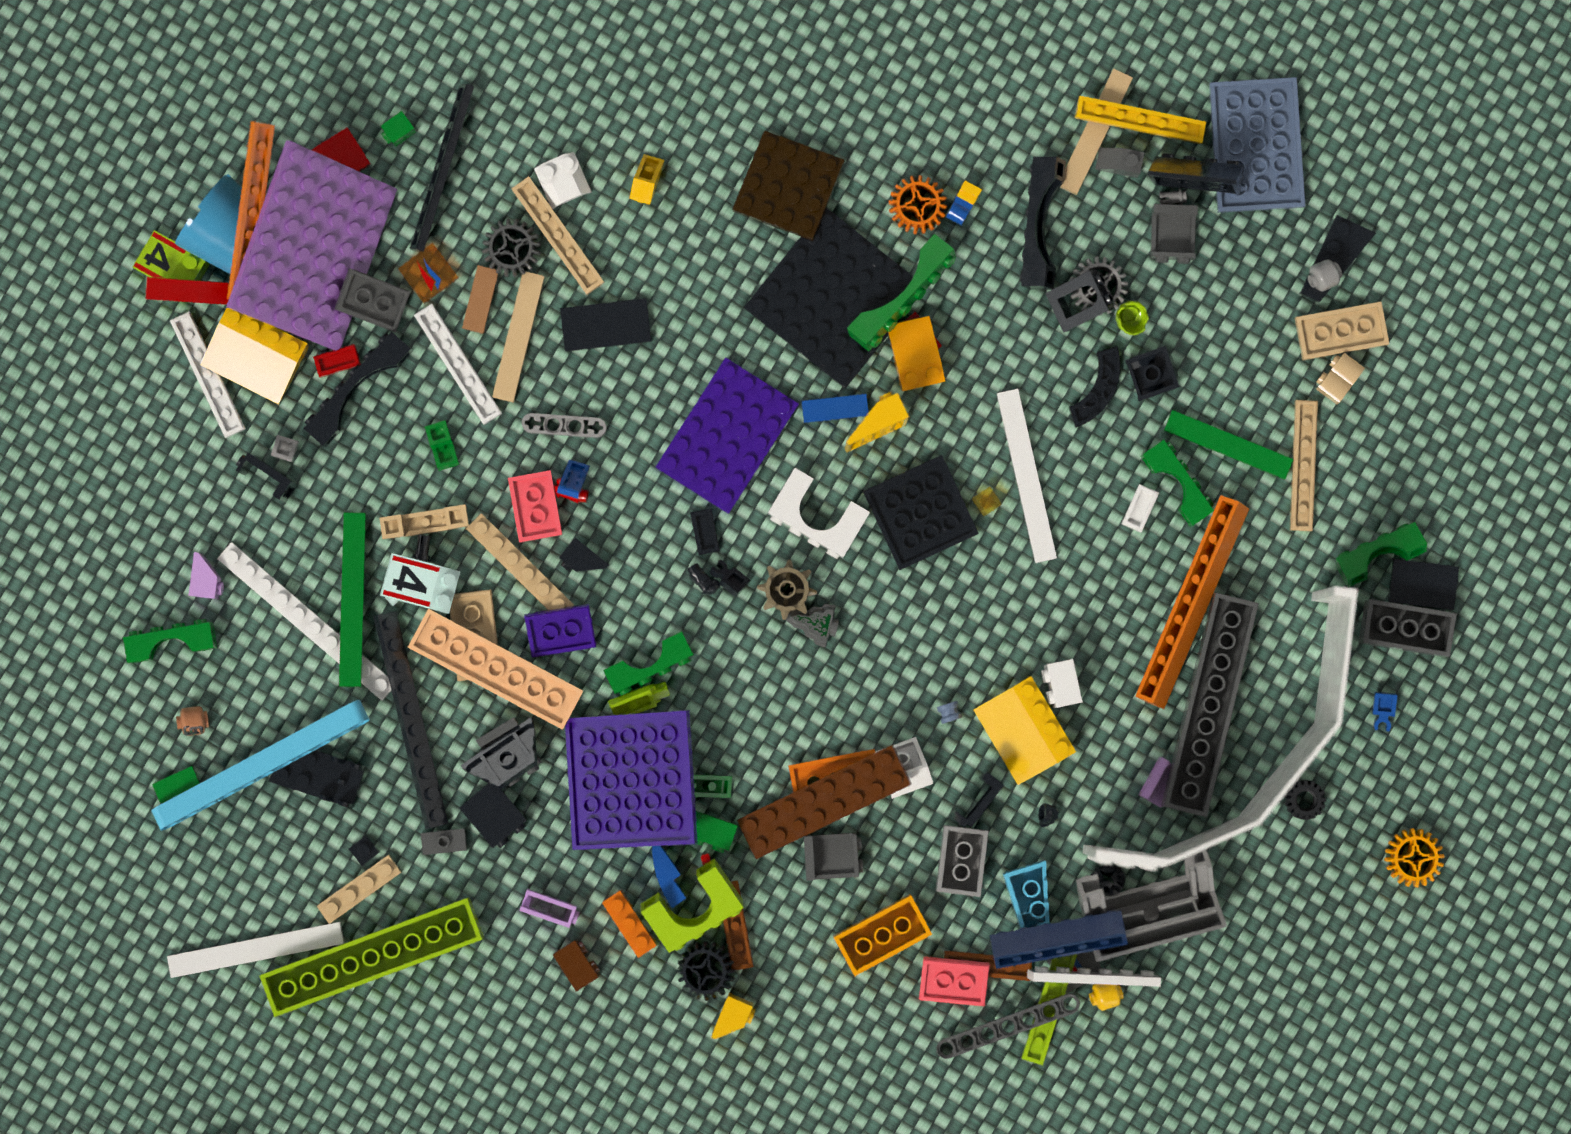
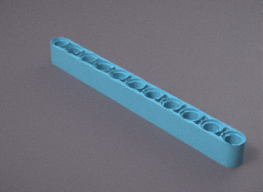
M360 700L349 703L151 810L161 831L173 827L362 726L370 719Z

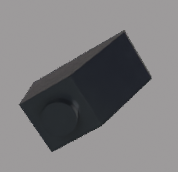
M574 538L559 557L563 561L560 565L570 573L572 570L579 573L606 570L610 567L608 563L577 538Z

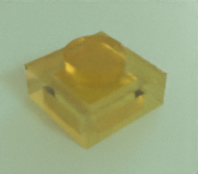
M988 487L972 498V501L983 517L1002 505L991 487Z

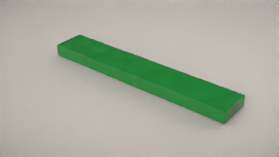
M1174 410L1171 411L1163 430L1283 480L1286 479L1293 459Z

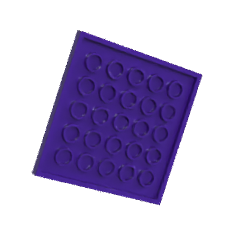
M690 710L568 719L565 725L572 850L698 844Z

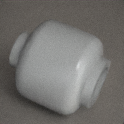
M1329 259L1323 260L1311 266L1308 282L1311 287H1315L1319 291H1326L1339 284L1342 271L1336 262H1332Z

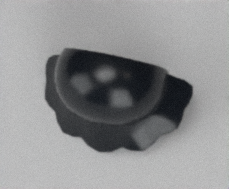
M1047 803L1040 806L1038 812L1040 827H1048L1058 819L1059 810L1056 806Z

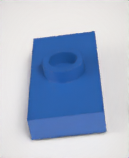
M569 460L559 483L557 493L578 499L590 466Z

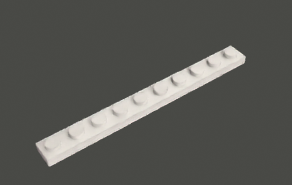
M231 542L217 559L339 663L340 634ZM362 654V684L383 701L392 691L389 678Z

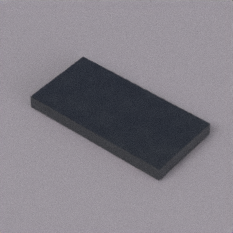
M646 298L560 308L565 352L652 342Z

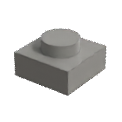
M277 435L271 456L293 462L299 441Z

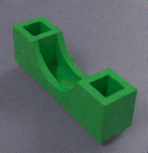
M1162 440L1140 457L1152 474L1167 473L1174 476L1180 482L1183 489V500L1178 511L1189 527H1192L1214 512L1212 508L1214 504L1207 495L1203 496L1199 490L1201 485L1195 477L1191 479L1187 473L1189 469L1182 459L1180 461L1174 454L1176 450L1173 445Z
M1415 522L1411 524L1405 523L1399 526L1396 531L1383 533L1377 540L1370 543L1364 542L1351 552H1342L1336 558V568L1347 588H1350L1367 580L1368 566L1377 556L1396 554L1408 561L1427 552V542Z
M206 619L193 621L194 625L185 626V623L172 624V629L164 630L163 626L150 628V633L142 634V630L128 632L129 636L123 637L127 663L132 664L153 660L159 645L169 639L182 640L189 646L192 652L217 649L214 624L207 622Z
M681 631L662 641L661 656L652 666L637 669L621 661L603 671L614 694L620 693L622 696L633 690L631 686L637 683L643 686L651 682V676L657 673L663 676L671 672V666L679 664L681 667L691 662L690 657L694 656Z

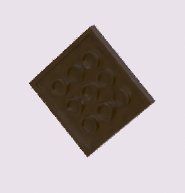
M764 130L732 211L814 241L845 164V159Z

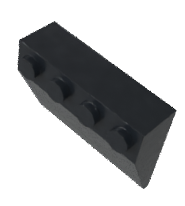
M1165 153L1161 157H1155L1148 171L1149 178L1156 186L1240 195L1244 175V167L1239 165L1240 162L1227 160L1226 163H1218V160L1213 158L1197 161L1196 157L1183 156V159L1174 158L1175 155Z

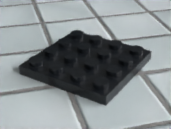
M942 455L863 491L899 571L979 534Z

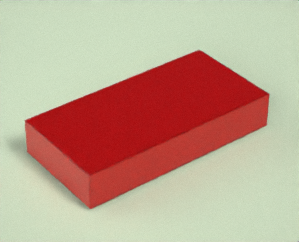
M355 344L339 348L337 351L333 350L313 356L319 378L361 365Z

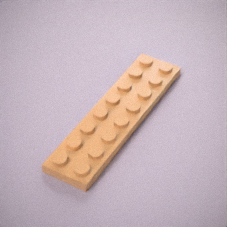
M431 609L427 610L408 646L413 651L562 730L583 693V690Z

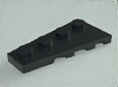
M1336 215L1313 265L1329 259L1339 265L1343 275L1376 233ZM1307 276L1299 294L1319 303L1330 289L1319 291L1315 287H1311Z

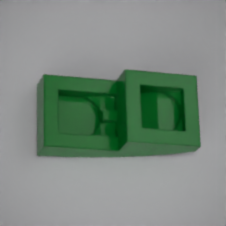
M446 420L425 426L437 469L441 471L460 465Z

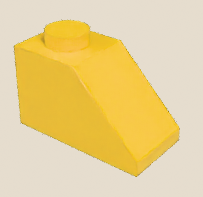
M643 155L633 178L629 199L636 200L639 203L651 204L663 168V159Z

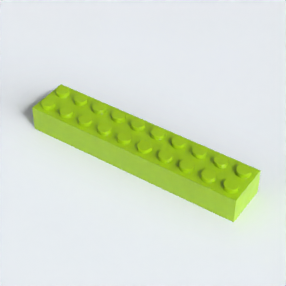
M467 897L259 976L273 1015L276 1017L475 943L485 937L471 899Z

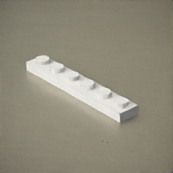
M1035 966V970L1028 969L1027 978L1036 982L1161 986V977L1154 975V971L1141 970V974H1133L1132 970L1121 969L1120 973H1112L1111 969H1099V972H1091L1089 968H1078L1077 971H1070V968L1056 967V970H1048V967Z

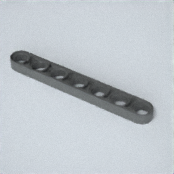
M1067 993L946 1037L937 1044V1054L943 1059H950L1071 1015L1079 1009L1080 999L1073 993ZM1068 997L1076 1001V1007L1072 1010L1064 1006V1000ZM1046 1005H1052L1055 1008L1056 1013L1053 1017L1044 1015L1043 1008ZM1027 1012L1035 1016V1022L1031 1025L1023 1022V1015ZM1011 1020L1014 1023V1030L1012 1032H1005L1002 1028L1003 1021ZM986 1027L991 1028L994 1032V1036L990 1040L984 1039L981 1034L982 1030ZM970 1035L973 1038V1045L970 1047L963 1046L961 1043L962 1036ZM947 1042L952 1045L953 1051L951 1054L946 1055L942 1053L940 1047L943 1043Z

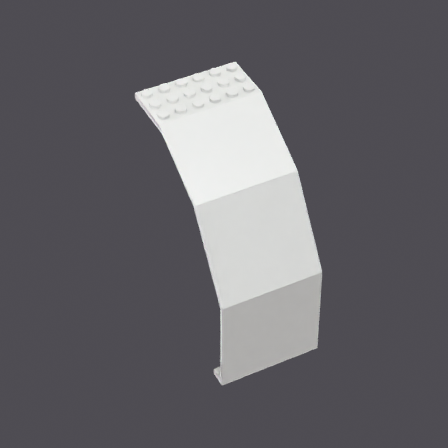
M1335 586L1312 592L1311 601L1329 603L1314 724L1238 817L1155 854L1083 845V854L1088 855L1087 859L1100 864L1112 865L1113 862L1123 867L1134 868L1136 865L1146 870L1157 871V867L1170 865L1261 825L1342 724L1358 589Z

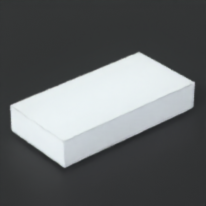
M1139 484L1121 524L1142 533L1159 492Z

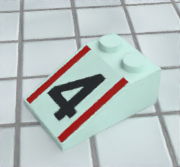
M391 553L380 596L449 614L460 571Z

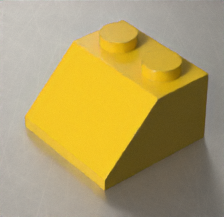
M729 993L711 1038L717 1039L744 1028L746 1022L750 1024L755 1014V1009L752 1008L753 1003Z

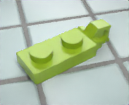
M661 682L655 685L650 684L609 700L608 703L613 715L638 714L656 707L662 698L670 696V692L666 682Z

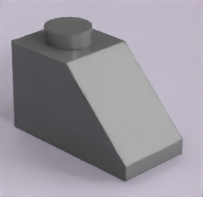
M1099 148L1095 170L1138 178L1141 172L1144 152L1125 148Z

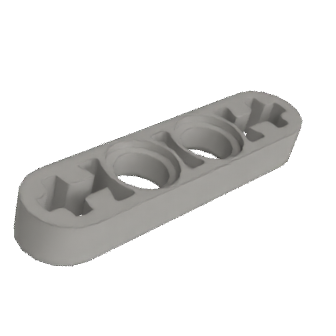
M529 413L522 419L523 429L531 434L601 438L607 431L605 422L600 418ZM533 417L535 422H542L541 418H545L543 423L544 431H541V426L538 425L530 429L526 425V421H530V418ZM557 419L560 426L556 431L548 429L547 424L549 420ZM574 420L581 423V429L576 433L571 432L569 429V424ZM584 421H589L588 426H595V422H599L603 430H599L598 434H595L594 430L587 429L588 434H584Z

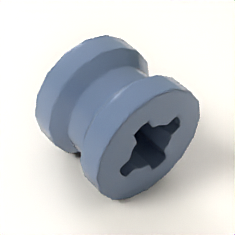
M957 701L937 707L938 712L942 716V724L962 718V714L957 709Z

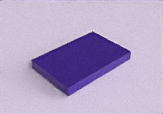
M589 604L524 614L532 658L595 648L597 646Z

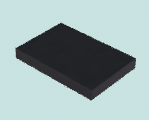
M1393 559L1388 602L1454 610L1459 567Z

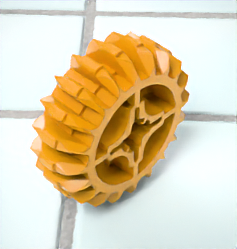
M1410 828L1409 835L1406 830H1401L1402 838L1395 834L1394 839L1397 842H1388L1393 847L1392 850L1385 849L1386 853L1391 854L1390 857L1384 858V861L1391 862L1390 865L1386 866V869H1394L1390 876L1395 878L1399 875L1397 882L1401 884L1405 880V886L1410 887L1412 881L1415 888L1419 887V881L1423 886H1426V878L1433 882L1435 878L1432 873L1437 875L1441 873L1436 867L1444 866V863L1438 862V858H1444L1445 856L1437 852L1442 850L1443 847L1441 845L1434 846L1438 839L1433 838L1430 840L1432 834L1427 832L1424 835L1423 829H1419L1416 834L1415 829ZM1417 840L1422 841L1428 847L1429 854L1421 853ZM1410 841L1407 852L1398 855L1400 848ZM1414 852L1415 855L1424 857L1416 859L1414 864V861L1405 859L1410 858V856H1414ZM1430 860L1428 868L1419 874L1422 863ZM1398 862H1406L1412 871V876L1404 873Z

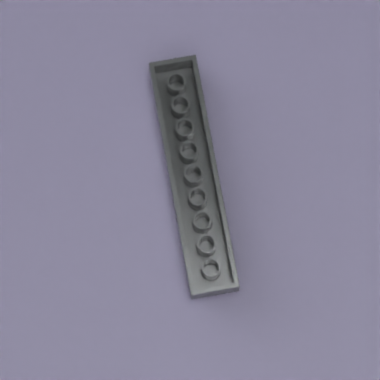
M1213 593L1162 799L1161 806L1203 817L1208 815L1259 603L1219 593Z

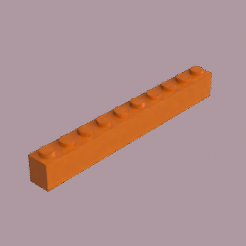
M1220 495L1135 697L1162 709L1167 704L1249 511V508L1241 502Z

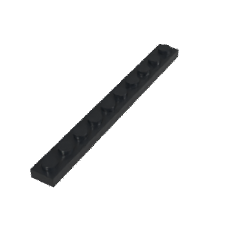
M397 612L374 616V621L425 829L448 824Z

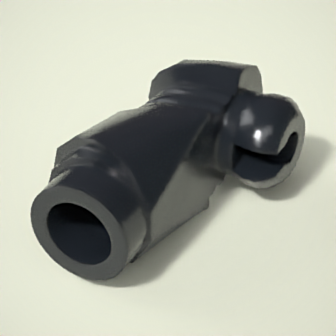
M698 563L687 569L690 576L689 579L703 591L701 594L712 595L720 589L719 581L717 579L710 580V577Z

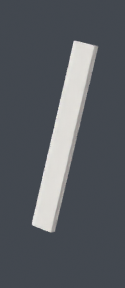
M1014 389L997 393L1034 561L1039 563L1057 559L1019 390Z
M341 922L170 955L167 956L170 976L173 978L340 945L345 942Z

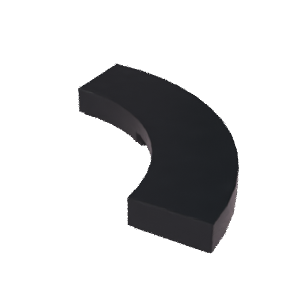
M1118 346L1096 353L1098 374L1092 390L1083 400L1068 407L1075 428L1088 423L1098 416L1114 396L1121 370Z

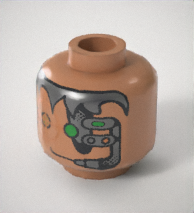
M201 706L182 708L180 716H176L177 729H182L185 736L200 735L205 732V728H209L207 711H203Z

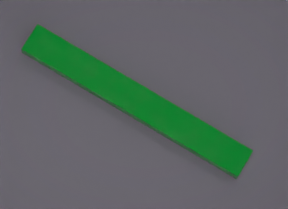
M344 512L339 687H361L366 513Z

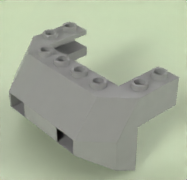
M1206 849L1184 858L1185 875L1180 877L1174 876L1169 880L1152 882L1139 888H1130L1127 891L1112 896H1104L1103 890L1100 889L1097 874L1087 875L1076 880L1079 904L1083 917L1086 915L1104 914L1108 911L1121 910L1128 944L1093 951L1096 962L1227 927L1214 891L1213 869Z

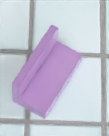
M1163 757L1158 758L1139 793V796L1158 807H1162V799L1171 763Z

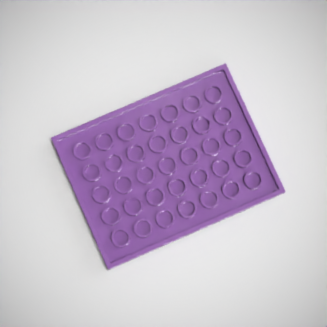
M286 140L226 307L331 350H339L352 316L334 309L349 268L364 274L368 273L397 188Z

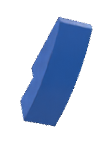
M652 846V857L658 883L671 908L687 898L675 881L681 873L662 846Z

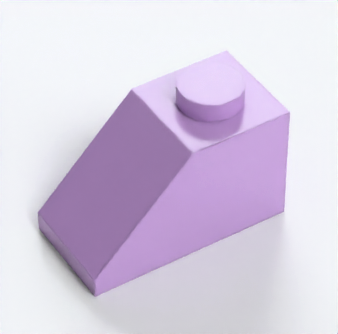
M194 552L188 596L219 599V595H222L224 588L221 577L203 554Z

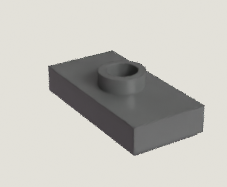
M465 828L421 833L423 855L467 850Z

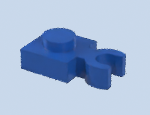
M1374 692L1372 714L1378 715L1373 723L1375 730H1378L1379 723L1385 722L1386 731H1390L1391 723L1388 720V716L1395 717L1397 694Z

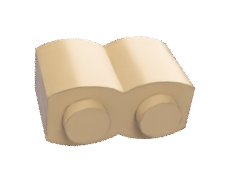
M1343 353L1341 356L1336 355L1329 364L1332 368L1328 374L1323 372L1316 381L1319 384L1316 390L1335 404L1340 403L1365 369L1346 353Z

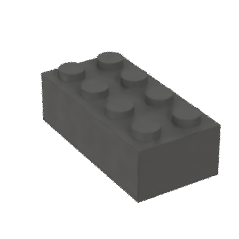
M1368 599L1364 603L1358 643L1438 657H1450L1457 613Z

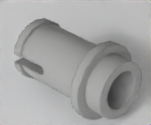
M1179 188V191L1159 192V198L1169 197V199L1160 200V204L1182 205V203L1187 202L1186 190H1181V188Z

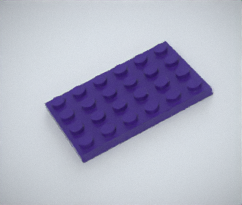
M725 357L655 468L729 514L799 404Z

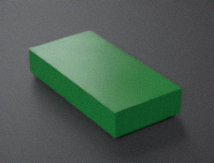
M191 766L153 783L152 786L160 804L201 782L194 766Z

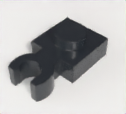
M719 560L716 565L721 570H717L714 566L710 570V574L713 577L721 579L719 585L734 597H737L751 581L735 567L729 570L727 564L722 560Z

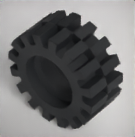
M1300 780L1294 783L1284 796L1286 801L1284 804L1292 816L1303 820L1314 819L1322 813V809L1326 806L1324 805L1326 802L1325 792L1321 789L1320 785L1313 781ZM1303 791H1307L1313 796V804L1306 809L1301 808L1297 803V797Z

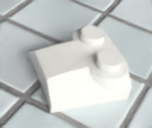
M574 152L558 156L534 169L552 209L584 194L592 193Z

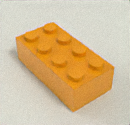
M909 894L833 935L853 975L856 976L927 938L932 933L913 897Z

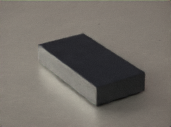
M712 509L690 512L698 555L719 552L720 548Z

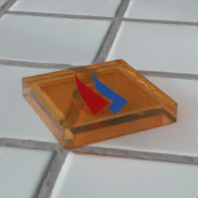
M433 243L427 246L424 252H419L398 268L424 304L459 279Z

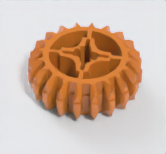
M919 175L918 182H915L914 177L910 176L909 184L903 179L901 181L904 186L903 188L898 184L895 186L899 193L891 192L890 194L896 200H889L888 204L895 206L889 209V213H897L892 217V220H901L898 223L899 228L906 224L905 232H909L910 227H913V234H917L918 228H921L922 234H925L926 226H928L929 230L933 231L934 226L932 222L939 226L941 222L937 217H945V214L940 210L947 209V205L941 204L947 198L946 196L939 197L944 190L942 188L937 191L935 190L938 186L937 182H934L932 186L929 185L931 180L929 177L926 179V183L922 182V175ZM917 188L926 190L933 198L922 197ZM911 190L912 199L904 205H900L901 197ZM915 198H917L920 204H924V206L921 205L920 213L916 206H911L915 203ZM936 204L933 215L925 220L924 210ZM902 212L914 213L918 221L908 219Z

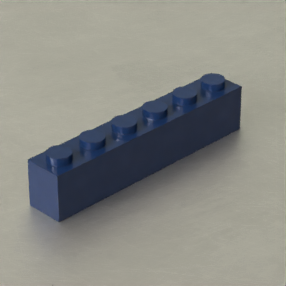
M1121 910L1108 911L1094 916L1086 915L1083 918L1072 920L1065 919L1051 924L1043 923L1030 928L1022 927L1009 932L1000 931L990 935L996 969L1128 944Z

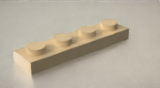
M387 855L317 905V907L330 924L402 872L391 856Z

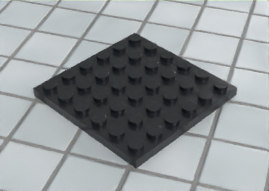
M826 208L814 241L800 237L744 306V309L846 389L889 336L887 332L876 348L873 347L870 351H867L850 337L847 328L862 312L875 310L896 299L910 284L913 276ZM902 315L901 318L897 321V323H899V322L901 321V319L904 317L903 315Z

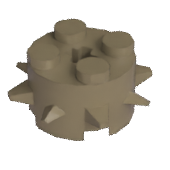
M792 560L787 561L785 568L778 570L768 566L767 570L770 577L767 579V583L757 585V589L766 593L767 601L763 609L767 610L774 607L780 610L782 620H786L790 611L799 610L806 614L807 609L804 603L807 597L817 594L816 590L808 587L807 578L811 571L799 572L793 568ZM785 584H790V588H793V592H789V596H785L784 592H781V588H784Z

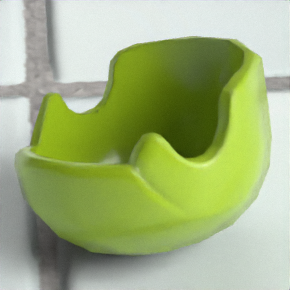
M1127 301L1119 306L1115 319L1118 328L1124 333L1138 335L1146 330L1145 326L1149 316L1145 306L1140 302Z

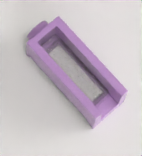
M527 888L519 910L570 928L571 923L576 924L579 912L576 911L577 905L547 896Z

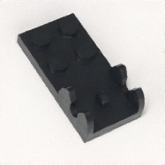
M315 750L272 773L268 782L318 797L324 801L334 802L343 807L353 808L366 766Z

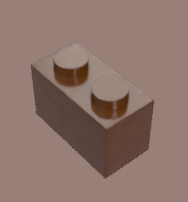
M577 939L553 954L576 992L599 978L598 972L600 971L597 963L594 960L590 961L586 953H588V950L582 941L578 943Z

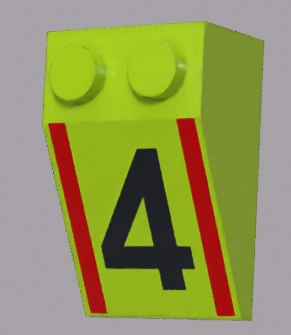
M154 230L132 268L148 277L201 280L210 263L178 247L175 241Z

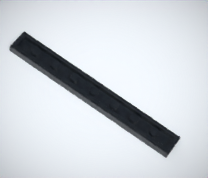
M459 85L410 250L424 252L472 96L473 85Z

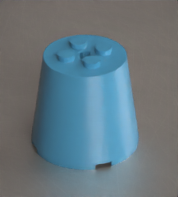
M229 174L224 175L198 206L201 211L194 220L189 218L179 233L175 244L230 274L242 187Z

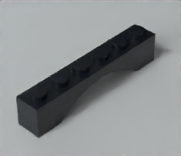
M1056 156L1033 157V162L1030 166L1031 184L1028 188L1029 205L1026 209L1027 227L1024 231L1025 248L1022 252L1023 270L1020 274L1021 286L1031 290H1053L1055 285L1056 267L1052 263L1046 249L1044 226L1050 203L1057 190L1064 183L1066 161Z
M392 331L389 335L385 333L379 339L378 343L380 345L375 350L371 349L363 358L365 361L360 367L356 365L350 371V378L345 383L342 381L334 389L336 393L331 399L326 398L319 406L321 410L316 415L312 414L305 421L306 426L303 429L325 448L341 432L344 408L356 388L376 373L400 367L413 352Z

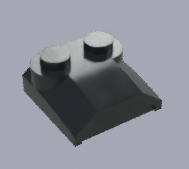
M1167 346L1125 360L1138 395V401L1181 387L1175 363Z

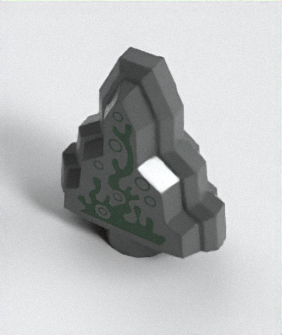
M824 604L822 607H812L806 614L799 610L790 611L786 618V621L794 628L803 630L806 637L814 639L816 645L824 648L827 646L829 636H836L839 619L834 618L836 605Z

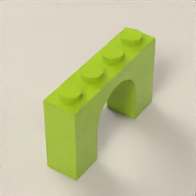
M715 859L696 869L697 879L711 899L708 909L702 915L695 918H682L676 915L659 892L640 903L642 915L669 953L673 950L682 949L688 941L700 938L705 931L720 926L723 920L730 916L738 915L744 908L743 899Z

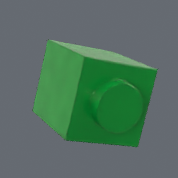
M402 111L381 125L384 131L381 135L388 144L392 142L395 147L416 133V130Z

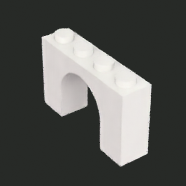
M794 468L768 512L771 516L770 520L779 526L782 523L790 527L788 531L798 537L801 534L809 538L807 542L816 548H819L821 545L828 549L826 553L835 559H838L839 556L844 558L870 512L851 501L842 518L834 527L822 531L810 528L802 520L799 507L814 479Z

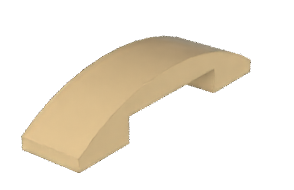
M466 504L379 518L382 539L422 535L469 526Z

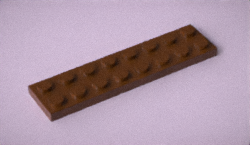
M892 744L739 818L737 822L755 859H758L912 785V782Z

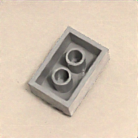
M943 825L936 881L937 892L981 897L988 840L987 830Z

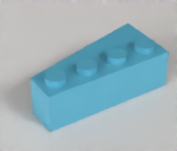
M1042 860L1002 873L1019 928H1030L1043 923H1049L1046 861Z

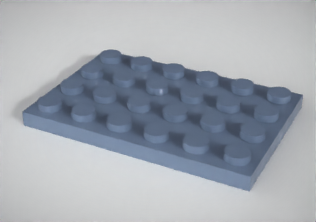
M1297 77L1210 82L1209 93L1214 159H1217L1218 163H1226L1227 160L1240 162L1239 165L1244 167L1241 195L1216 192L1217 213L1304 208L1305 194Z

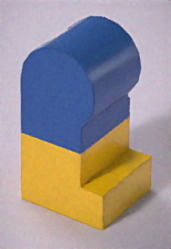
M964 181L946 218L962 226L982 189Z

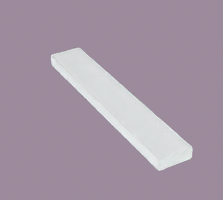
M430 304L414 315L483 425L500 416L502 412L434 305Z
M189 311L170 320L224 437L228 438L245 430L246 428L221 375L200 365L207 351V345L191 312Z

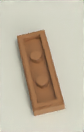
M477 266L462 329L484 334L498 279L496 269Z

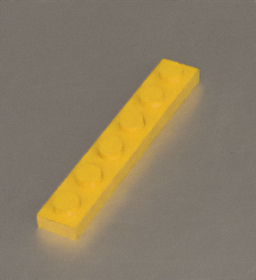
M1085 96L1078 97L1075 113L1076 119L1202 144L1206 126L1205 121Z

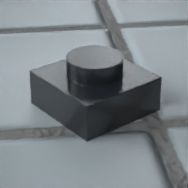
M367 835L349 848L361 866L380 853Z

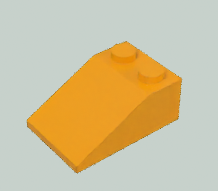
M930 316L897 323L896 327L891 332H888L901 390L907 391L945 382Z

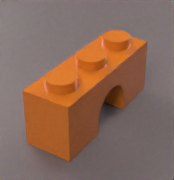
M622 889L602 902L638 958L657 946V942L637 916Z

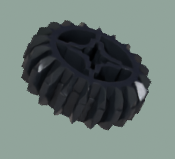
M704 941L702 946L699 942H696L694 945L695 949L689 946L687 948L688 953L683 952L681 954L685 961H678V964L683 967L677 969L678 974H683V977H680L678 981H685L686 983L682 989L685 990L689 987V996L697 992V1000L701 999L702 995L705 1001L710 1000V994L714 1000L718 998V993L722 996L725 995V989L729 990L732 987L728 981H735V977L730 975V973L736 972V968H730V965L735 963V961L727 960L731 953L723 954L724 946L716 949V942H712L710 948L708 941ZM707 953V958L704 959L703 963H692L696 955ZM714 957H716L722 966V972L721 970L716 968L714 964ZM709 967L710 974L704 975L702 968ZM691 971L697 974L698 984L693 980ZM710 978L721 979L716 987L705 988Z

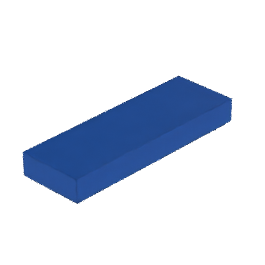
M867 394L802 401L804 423L866 417L869 413Z

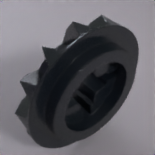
M1113 863L1112 865L1103 864L1099 868L1096 867L1095 871L1091 873V876L1098 875L1100 889L1103 890L1104 896L1117 894L1125 885V874L1121 867H1117ZM1103 875H1106L1107 877L1111 876L1112 882H1109L1107 880L1103 882Z

